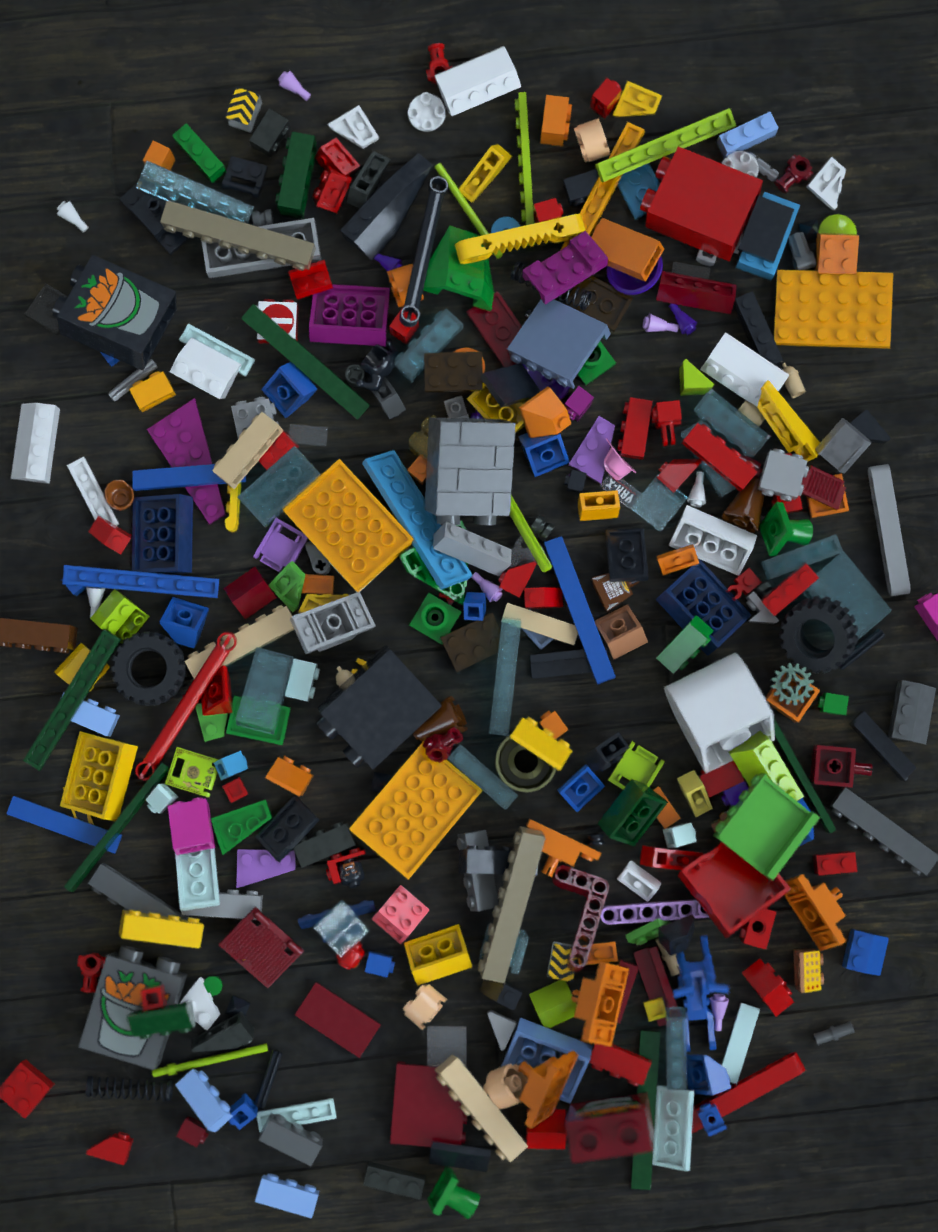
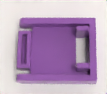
M275 518L253 557L258 559L262 553L263 556L260 562L280 573L291 561L296 562L308 538L301 531ZM283 527L298 535L295 542L280 533Z

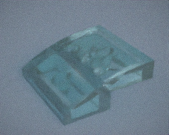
M343 900L314 925V929L340 957L369 932L366 925Z

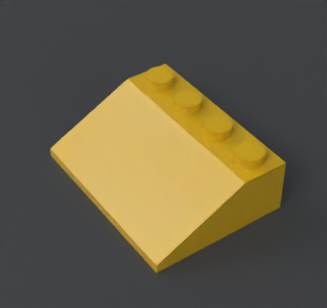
M79 732L60 806L101 819L116 821L121 813L138 746Z

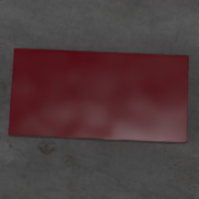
M497 291L494 293L491 311L474 306L466 314L504 368L517 364L510 359L507 348L522 326Z
M318 982L314 984L295 1014L296 1017L359 1058L381 1026L379 1022Z

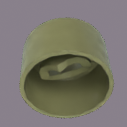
M511 735L505 738L500 744L495 758L496 769L502 781L510 788L521 792H533L546 786L553 778L556 769L537 756V766L532 772H520L515 767L514 757L516 753L526 748L510 738Z

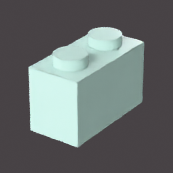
M294 659L285 696L309 702L310 698L313 699L315 687H313L314 679L318 680L320 669L317 668L318 664Z

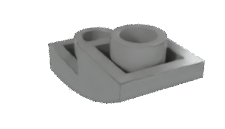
M462 395L443 401L448 418H469Z

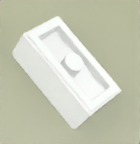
M629 861L617 878L618 881L647 902L654 896L661 885L659 880L633 861Z

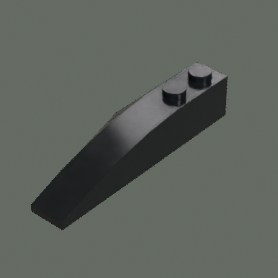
M417 154L364 203L340 230L344 239L373 261L375 256L397 234L401 222L407 216L408 209L412 202L414 203L420 187L423 186L433 165L420 154Z

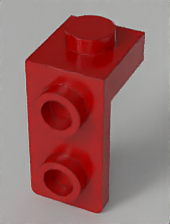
M358 847L349 850L350 854L342 856V853L330 856L331 860L327 861L329 869H326L329 881L333 880V884L341 882L337 862L366 854L365 849L361 850Z

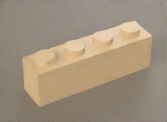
M261 412L253 418L248 429L241 432L237 442L227 449L226 455L215 463L212 471L230 487L235 489L280 436L283 429L265 413Z

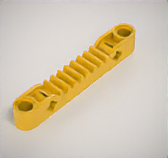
M574 214L461 240L455 244L460 264H469L490 258L492 253L497 255L499 250L501 253H504L506 248L511 252L513 247L516 250H519L521 245L523 248H526L528 244L532 247L535 242L540 245L542 240L545 243L548 241L552 243L569 241L586 231L581 214Z

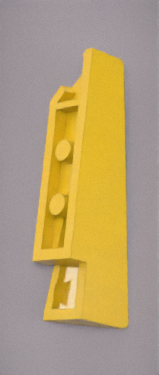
M769 380L765 381L761 387L762 391L757 408L788 453L795 451L796 454L803 456V459L808 461L818 456L816 447L820 442Z

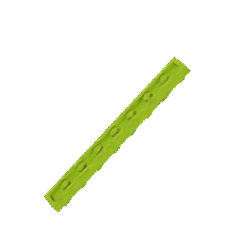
M518 92V99H515V111L519 110V117H516V129H520V136H517V147H521V154H518V165L522 166L523 173H519V182L523 184L524 191H520L521 203L525 204V210H521L522 222L526 221V225L534 224L527 100L526 92Z
M731 109L723 110L595 164L601 182L676 152L678 146L686 148L736 127Z

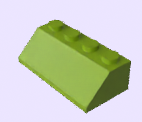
M761 730L728 752L749 787L751 786L750 781L756 774L764 773L768 775L767 778L796 801L804 797L772 742Z

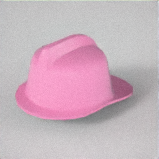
M608 441L611 449L604 459L605 470L616 480H621L631 471L637 473L620 457Z

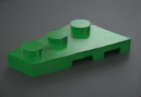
M266 800L211 818L222 855L272 818Z

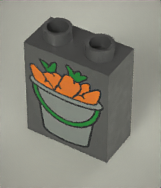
M121 945L119 953L112 952L106 957L79 1047L155 1070L161 1063L169 1035L159 1036V1033L151 1034L152 1037L147 1039H140L139 1036L133 1037L127 1021V1015L132 1011L143 1009L140 991L146 987L164 984L166 1005L179 1003L188 974L179 971L181 965L179 961L159 956L156 964L141 960L144 951L131 946Z

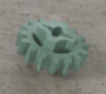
M788 663L787 669L783 665L780 666L781 672L775 671L774 673L777 677L771 678L775 685L770 687L776 689L773 695L780 696L779 702L785 699V705H789L790 701H792L793 705H797V700L804 703L803 697L809 698L810 695L807 692L813 691L809 684L813 683L814 680L808 679L811 673H805L806 667L799 669V664H795L793 668L792 664ZM795 672L799 673L803 679H799ZM786 673L785 680L780 682L781 677ZM791 679L793 682H796V686L793 687V690L792 687H788V683L791 682ZM805 686L803 692L799 695V689ZM781 689L786 690L790 697L783 694Z

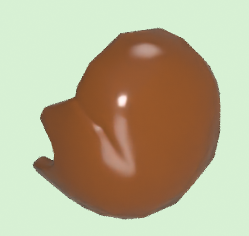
M113 480L108 483L104 490L107 504L115 510H126L134 501L133 489L124 480Z

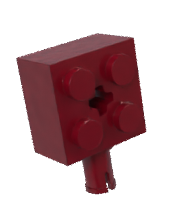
M813 745L810 783L853 788L854 774L871 776L872 771L864 770V768L872 769V764L855 763L856 749ZM833 763L836 765V769L832 770V768H829V764Z

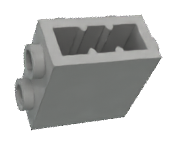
M265 397L255 398L254 402L249 403L247 401H239L235 403V406H231L238 439L241 432L248 429L256 415L263 412L275 421L273 415L277 414L275 404L271 403L269 398L265 399Z
M780 449L770 450L765 459L757 490L762 491L761 494L773 496L775 494L780 496L781 500L791 502V500H795L798 496L802 495L804 485L801 483L803 477L806 478L809 466H806L808 460H804L803 456L798 454L786 455L784 454L785 451Z

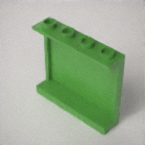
M760 773L752 778L750 781L751 786L748 790H744L740 794L739 802L736 806L733 805L728 810V816L724 822L721 821L716 826L714 836L766 878L774 880L820 817L814 812L807 810L767 778L768 775Z

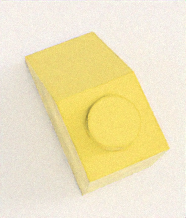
M694 770L677 778L695 817L713 809L705 787Z

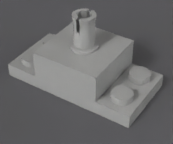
M360 592L290 618L306 654L315 650L320 652L352 640L357 634L375 627Z

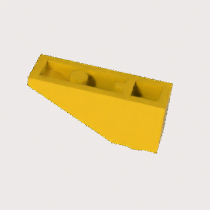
M499 144L490 146L459 188L462 195L470 202H474L501 172L512 156Z

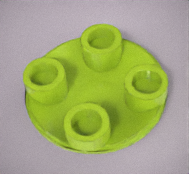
M840 214L827 217L819 227V233L857 234L852 220Z

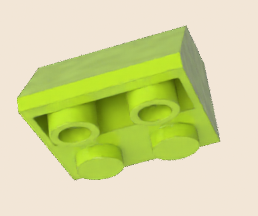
M114 589L90 619L102 630L106 629L121 638L120 643L123 644V640L131 638L133 634H136L150 616Z

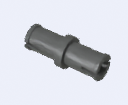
M851 1021L835 1027L833 1025L829 1026L830 1029L814 1033V1037L819 1046L832 1040L838 1041V1038L855 1033Z

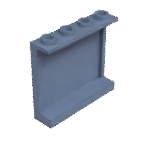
M541 299L507 350L513 362L517 364L522 363L533 372L536 370L545 378H552L561 386H568L574 389V378L602 338L607 340L611 333L608 325L555 299L546 305Z

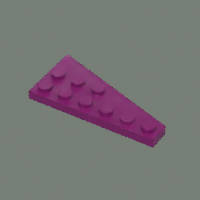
M195 398L147 429L172 468L212 464ZM218 484L185 487L210 525L226 515Z

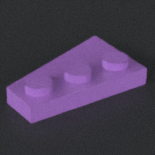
M598 416L569 465L580 472L587 473V477L601 485L605 471L604 459L610 449L608 441L610 443L612 441L615 425Z
M238 849L236 888L296 870L295 851L291 850L281 862H278L268 850Z

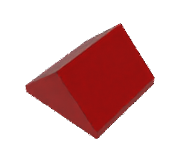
M223 665L219 668L201 697L202 715L204 716L233 713L231 680L227 666Z
M555 1109L551 1116L530 1129L527 1126V1148L565 1149L567 1134L565 1123L566 1109Z

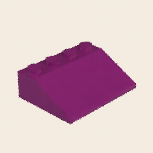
M332 284L333 289L313 295L309 323L310 342L371 346L378 344L386 346L390 288Z

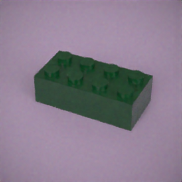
M292 132L291 138H287L286 149H288V154L283 158L284 174H281L279 178L281 190L280 193L277 192L275 204H277V209H279L281 216L303 220L315 163L317 143L314 135Z

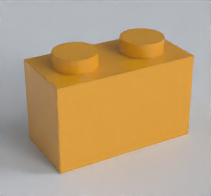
M163 371L152 373L149 379L145 381L139 380L129 389L142 412L176 395Z
M618 490L580 493L578 499L580 521L618 518L620 511Z

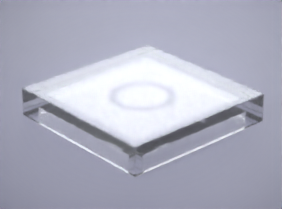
M428 1026L427 1066H439L451 1055L458 1057L462 1064L466 1066V1026Z

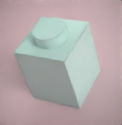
M692 823L663 829L667 848H675L697 842L695 838L696 832Z

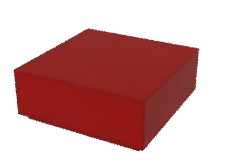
M240 777L222 786L231 803L249 794Z

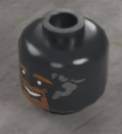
M355 858L340 862L338 872L341 884L349 886L350 889L360 886V882L365 878L361 862L355 861Z

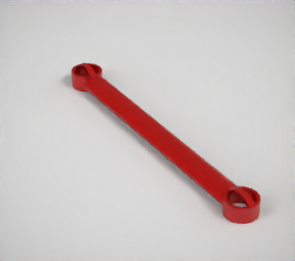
M224 632L218 637L217 644L143 761L137 765L136 775L139 779L148 780L151 775L148 777L144 776L150 766L153 769V773L155 772L160 761L229 652L236 647L237 638L232 632ZM228 635L223 645H221L222 636ZM233 637L234 645L226 649L225 647ZM142 764H147L142 773L140 774V766Z

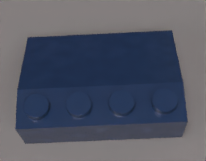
M182 494L134 497L132 571L158 574L192 573L193 497Z
M700 559L699 564L691 566L655 599L682 629L697 615L714 630L709 636L711 638L710 642L705 647L700 646L707 656L724 643L751 616L738 600L733 601L732 598L735 596L731 592H726L727 588Z

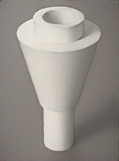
M63 201L57 207V215L75 224L83 233L89 228L80 219L70 201L67 203Z
M699 471L696 473L695 483L687 499V502L692 507H702V505L706 504L703 485L704 472Z
M86 587L91 606L90 618L100 607L105 588Z

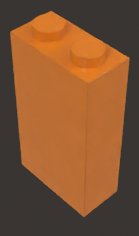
M604 218L595 226L594 233L591 236L608 257L607 266L645 282L664 251L660 241Z

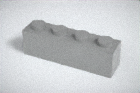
M445 522L434 533L433 549L489 573L500 576L511 565L512 549L449 522Z
M227 889V893L219 892L220 905L182 911V915L243 919L255 906L262 913L263 895H258V891H247L246 894H240L239 890Z

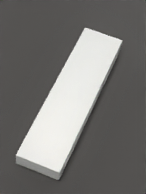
M85 457L68 464L67 467L94 519L96 520L99 515L112 524L119 525Z

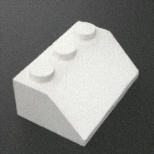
M190 338L178 354L170 372L209 394L223 399L226 397L242 364L200 341Z

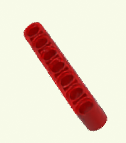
M792 1052L738 1081L737 1084L731 1085V1089L717 1093L693 1106L692 1133L704 1128L697 1113L700 1110V1106L706 1103H715L721 1117H724L802 1074L806 1069L797 1052ZM710 1116L708 1118L709 1122L715 1120L714 1116Z

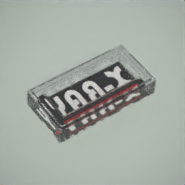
M290 424L289 436L298 445L327 447L328 427Z
M610 474L600 485L605 491L618 490L619 502L629 509L632 508L642 494L625 480H616Z

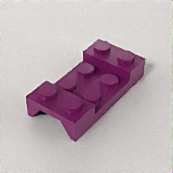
M584 231L571 239L570 245L543 262L538 260L523 269V278L525 281L530 280L546 305L608 265V257L590 235Z

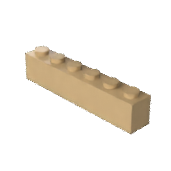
M280 605L272 610L273 613L267 617L264 614L256 618L254 624L249 626L247 623L239 627V632L235 633L237 645L229 652L221 666H229L295 630L290 621L293 615L289 608ZM224 635L221 638V645H223L228 635ZM233 637L225 647L226 649L234 645ZM215 642L206 645L204 651L200 653L195 651L187 656L188 659L185 660V663L194 679L214 649Z
M454 1055L449 1056L435 1069V1072L438 1074L437 1080L443 1086L447 1085L450 1089L449 1095L455 1101L459 1100L462 1104L460 1109L467 1116L470 1114L474 1119L472 1124L479 1131L482 1129L485 1133L484 1139L490 1145L494 1144L497 1148L495 1152L502 1160L506 1159L512 1162L528 1147L458 1057Z

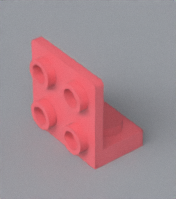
M400 885L374 915L372 920L398 943L402 944L429 912V909Z

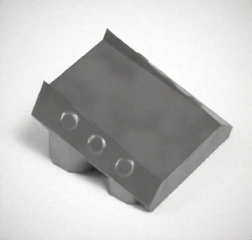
M842 418L816 447L818 455H821L833 465L838 472L845 473L872 442L847 420Z

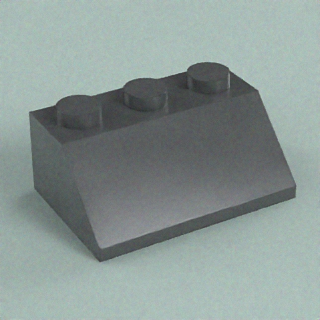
M897 681L888 731L889 738L926 745L936 688L910 681Z

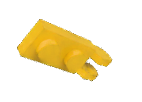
M241 482L235 489L229 485L227 487L230 501H227L226 512L229 513V516L225 519V528L232 533L238 529Z

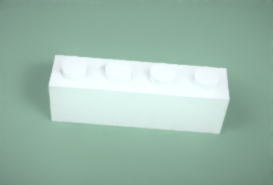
M505 46L434 75L446 109L451 116L521 87L516 69Z
M726 332L700 369L756 407L761 396V387L765 381L769 380L776 390L779 391L789 374Z
M25 403L21 405L11 479L50 483L60 412L56 405L42 403Z
M686 505L669 546L679 549L693 544L698 559L739 576L753 550L757 535Z

